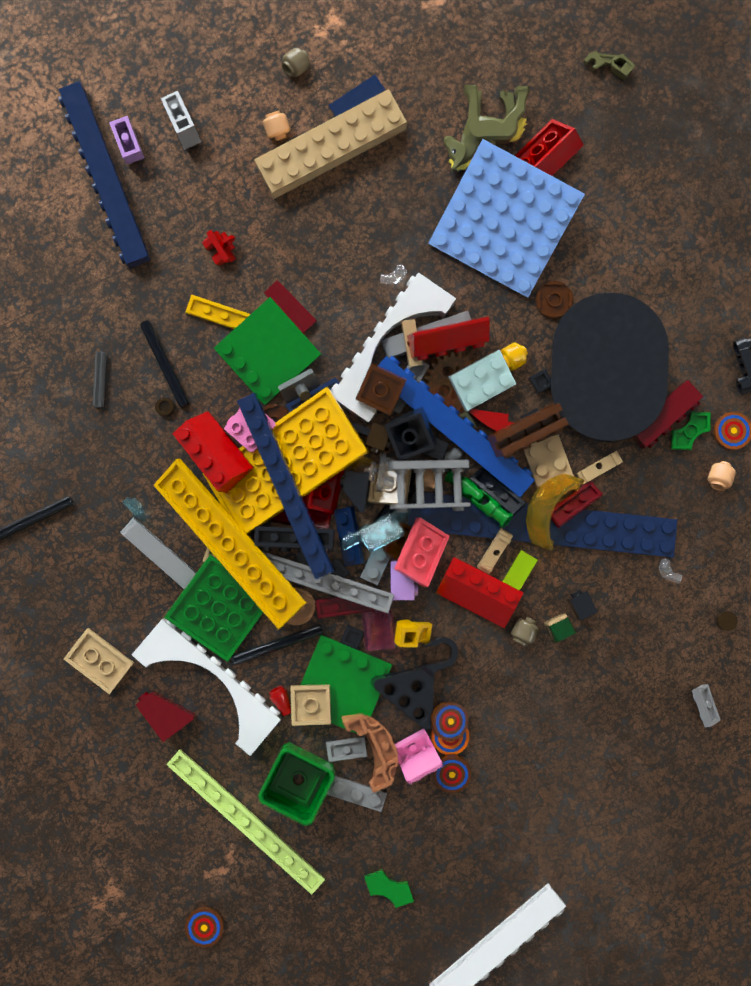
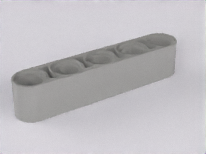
M469 311L418 327L417 332L472 319ZM403 333L381 341L385 355L388 358L391 356L396 358L407 354Z
M134 517L120 532L183 589H185L196 574L193 568Z

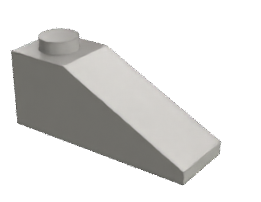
M176 91L162 97V103L184 150L201 143L179 92Z

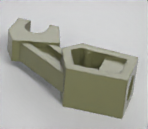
M597 51L591 52L583 62L587 65L589 61H593L595 65L592 67V71H596L604 65L610 66V71L623 81L636 66L623 54L610 55L598 53ZM619 62L623 67L619 68L616 63Z

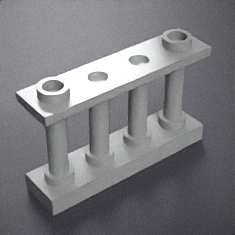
M469 460L389 462V470H395V474H397L398 505H390V509H396V513L408 512V508L452 507L453 511H464V507H470V503H462L461 472H463V468H469ZM414 469V473H416L417 504H405L406 470ZM425 469H433V473H435V504H424ZM444 469H451V472H453L454 503H443L442 472H444Z

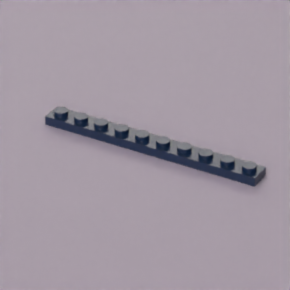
M252 393L238 400L237 403L315 580L334 572L257 394Z

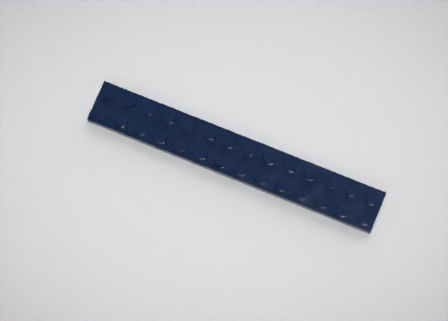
M424 493V504H435V494ZM443 494V503H454V496ZM462 497V503H470V507H464V511H453L452 507L409 508L408 525L411 527L415 519L420 517L446 534L494 539L501 529L500 524L495 519L485 515L466 497ZM483 499L482 505L489 503L488 499ZM525 503V506L511 519L509 524L502 528L513 535L512 541L674 558L678 519L583 510L558 528L546 515L547 511L554 506Z

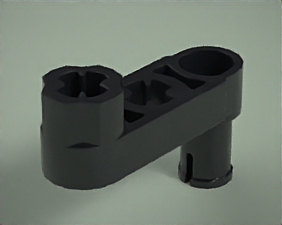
M751 337L733 341V348L743 376L736 379V387L741 395L751 392Z

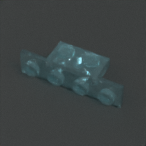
M408 508V512L396 513L395 510L393 514L382 516L377 522L371 525L367 524L355 533L347 534L342 539L343 550L363 541L371 553L404 536V530L399 522L408 518L411 508Z

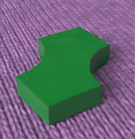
M690 412L686 425L681 429L671 431V450H691L693 442L698 435L710 432L711 412Z
M383 869L364 876L371 896H385L393 902L395 908L414 902L407 881H393L385 874Z

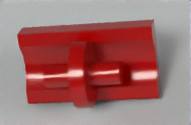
M209 230L206 233L208 237L202 244L208 251L214 248L218 251L212 257L214 263L220 266L226 262L232 263L235 261L236 258L231 252L235 249L232 244L236 240L234 235L227 236L225 232L220 234L218 231L213 232Z

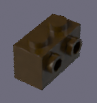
M373 422L365 447L369 453L378 456L379 453L383 454L385 450H389L391 441L385 427Z

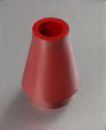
M283 686L272 689L269 692V699L278 708L282 716L290 714L291 704L287 689H284Z

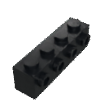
M255 526L254 545L260 547L261 551H271V548H279L280 552H291V548H296L298 552H303L293 528ZM316 529L326 553H329V550H334L335 530Z

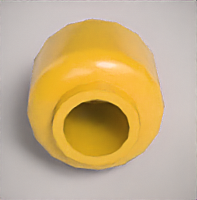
M511 343L501 349L503 358L510 371L516 370L526 363L528 353L524 346L518 343Z

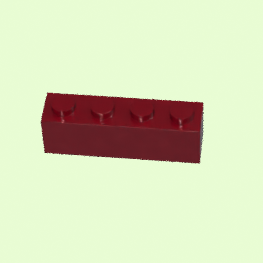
M686 380L666 397L663 409L656 420L645 431L632 438L642 449L647 446L651 448L658 442L656 439L661 434L664 436L672 430L671 425L675 421L677 423L681 422L686 417L685 413L689 409L693 411L701 404L699 400L703 396L689 380Z

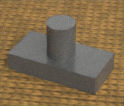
M310 368L281 384L278 388L288 404L297 398H300L302 401L308 400L310 398V391L319 387L320 384Z

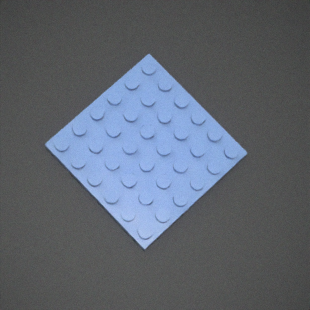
M482 139L428 244L518 293L529 297L585 194Z

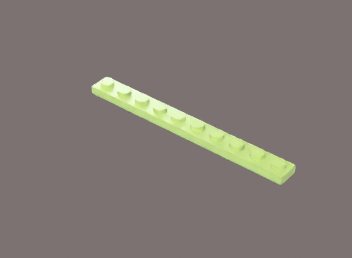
M180 749L166 764L309 893L313 894L325 880L323 875L184 751Z

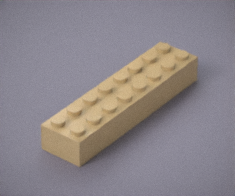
M388 89L254 159L273 199L405 131L407 121Z

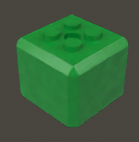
M291 742L284 744L258 795L260 803L303 825L311 824L334 780V764ZM296 774H301L304 777L302 784H296L293 781V777Z

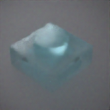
M127 497L122 502L134 516L139 517L144 512L141 509L143 505L136 498Z

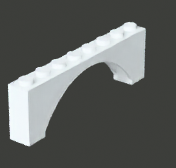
M419 272L416 277L411 276L406 284L408 286L406 291L399 293L395 299L397 301L394 307L390 306L386 311L384 322H379L376 325L374 336L366 339L363 344L364 350L361 354L357 352L352 359L354 364L351 368L344 370L341 375L343 379L339 385L335 383L330 390L341 407L367 425H369L378 410L355 399L380 342L390 331L399 326L402 321L424 316H441L444 318L455 303V297Z
M165 618L162 619L134 651L132 656L146 668L152 663L159 661L179 660L200 665L214 673L228 688L237 708L239 739L236 744L251 756L281 720V712L274 706L269 707L264 703L266 699L259 693L255 695L251 692V687L245 681H238L235 678L237 675L229 668L224 669L221 666L222 662L215 656L210 657L206 653L207 649L199 643L196 645L191 641V636L184 631L178 630L175 625Z

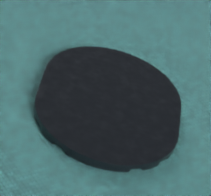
M600 293L580 300L563 315L557 325L553 338L551 395L554 404L560 403L562 411L559 412L561 418L566 417L570 428L591 440L618 442L640 434L656 420L663 409L667 396L669 358L667 333L657 314L648 305L632 296L621 293Z

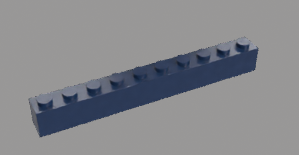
M78 81L60 88L61 96L58 99L62 108L66 107L67 114H65L68 124L73 125L74 131H72L75 142L80 143L79 153L83 160L86 159L88 164L85 166L89 177H93L95 182L92 183V187L96 195H100L101 200L98 202L102 211L107 213L108 218H105L109 229L114 231L115 235L112 238L116 247L119 246L121 249L119 256L122 263H126L129 268L150 261V256L83 85Z

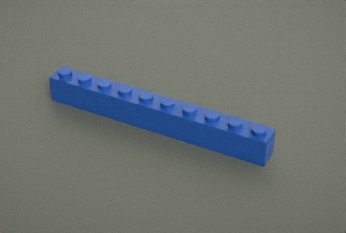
M386 356L378 366L407 379L399 397L414 410L423 407L428 421L517 496L521 497L535 479L531 477L533 473L526 467L521 469L517 465L519 461L513 456L507 459L496 457L490 442L487 440V434L482 430L477 432L472 427L475 424L467 418L461 419L458 416L460 412L452 405L448 408L443 403L445 401L444 398L438 393L435 395L428 391L430 387L422 380L418 383L414 379L415 374L408 368L405 370L400 368V362L393 356L388 358Z

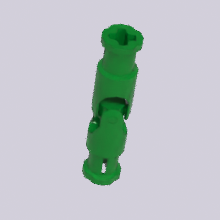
M450 470L445 476L444 481L450 482L454 486L453 472ZM461 475L462 496L471 500L489 518L495 519L501 528L506 527L513 518V514L507 513L495 499L483 490H479L468 477L465 478ZM487 498L489 503L482 505L483 499Z

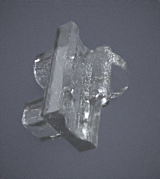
M383 453L379 457L378 469L376 468V462H371L370 467L364 468V473L369 474L368 481L374 482L375 476H377L376 492H381L382 489H393L394 477L384 476L385 470L395 472V470H389V462L396 460L387 458V454Z

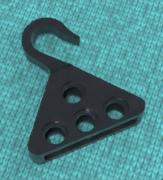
M444 636L435 637L421 646L429 647L446 643L450 648V655L446 660L423 664L415 668L384 674L371 679L373 688L426 730L430 729L432 725L434 674L436 671L453 665L458 657L457 645L453 640ZM414 681H419L420 685L417 690H412L411 688ZM392 684L393 690L390 693H385V686ZM407 696V703L400 705V698ZM421 708L422 714L419 717H414V711Z

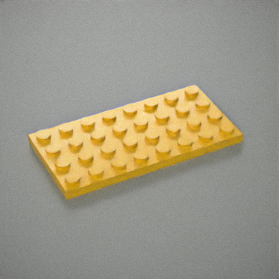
M328 387L277 421L273 429L302 497L368 453L362 440ZM242 446L239 448L254 469L227 494L217 491L205 475L204 477L221 506L248 535L255 530V526L260 527L282 512L284 507L258 448L256 451L250 452Z

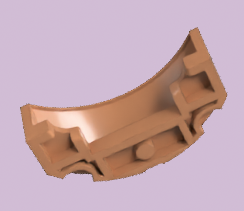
M364 714L342 716L346 731L354 730L359 736L365 735L372 747L374 772L369 784L373 793L392 785L396 768L398 767V753L388 730L380 722Z

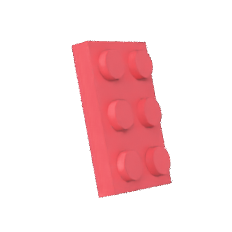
M416 518L394 570L423 587H429L450 536L424 519Z

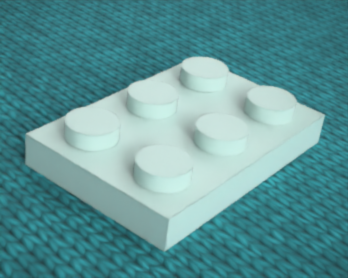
M500 350L449 376L465 411H469L516 385Z

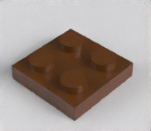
M371 363L355 400L391 416L407 379Z

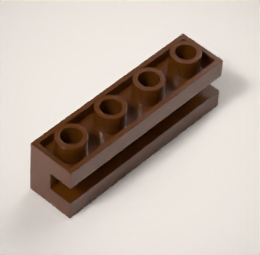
M560 403L551 404L488 435L487 437L496 457L507 459L515 455L514 451L528 449L531 447L530 443L534 441L537 443L547 439L546 435L550 433L554 435L563 431L562 427L568 425L566 417L561 418L559 412L562 411Z

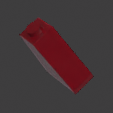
M146 691L138 697L139 702L135 704L162 742L166 741L197 717L192 711L155 691L150 694Z

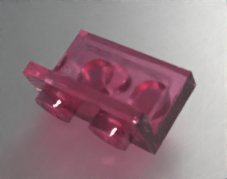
M380 610L362 612L366 651L394 649V617L391 610H389V613Z

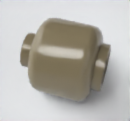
M299 48L291 49L282 57L281 66L283 71L288 76H300L309 68L308 53Z
M527 616L525 620L519 618L511 631V635L514 637L513 640L526 647L528 644L532 645L540 632L539 627L536 626L537 621Z

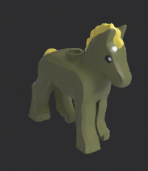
M465 85L463 87L469 109L468 120L463 129L461 142L452 136H446L443 142L449 153V164H452L451 172L465 170L469 166L482 139L496 146L515 142L521 137L525 130L524 126L527 125V119L522 117L525 114V103L530 87L517 86L514 92L500 91V100L504 103L506 109L504 119L480 116L481 90H478L477 85ZM514 93L517 99L516 105L514 104Z

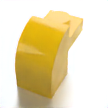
M409 619L399 620L396 624L394 642L399 647H418V643H427L430 641L432 624L430 622H411Z

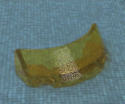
M563 473L547 480L535 491L526 512V525L532 544L547 551H553L554 542L550 539V520L553 510L563 495H566L570 490L579 489L580 485L584 483L583 479Z

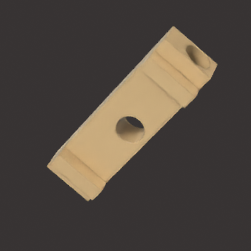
M415 319L402 321L401 327L404 335L409 367L423 365L422 360L417 361V357H411L410 348L407 344V335L417 332Z
M615 451L579 471L576 475L583 485L621 464L623 461L618 452ZM597 463L601 465V469L596 468Z
M501 528L480 560L477 568L487 574L492 572L494 565L508 543L511 542L513 535ZM495 550H499L498 554H494L493 552Z

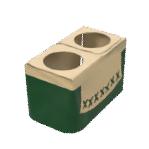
M560 614L544 622L552 643H557L576 633L566 614Z

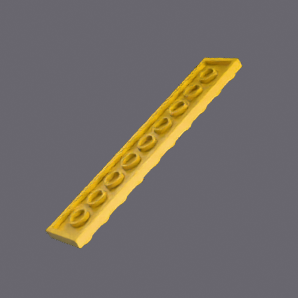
M176 459L156 481L154 487L278 629L282 628L306 604L305 600L263 552L254 545L249 536L181 459Z

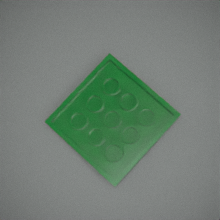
M271 297L214 347L216 352L252 392L257 394L264 405L280 393L278 386L301 374L322 355Z
M210 554L164 618L228 662L264 612L220 561Z
M321 635L301 685L330 684L331 723L346 729L341 718L342 716L364 714L371 717L380 696V692L372 687L371 679L376 676L389 674L392 664Z

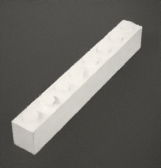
M549 883L546 884L432 981L430 986H475L479 980H485L493 968H498L504 963V959L507 956L514 955L519 950L520 945L532 940L534 933L539 929L543 930L546 928L554 916H560L566 907L565 903Z

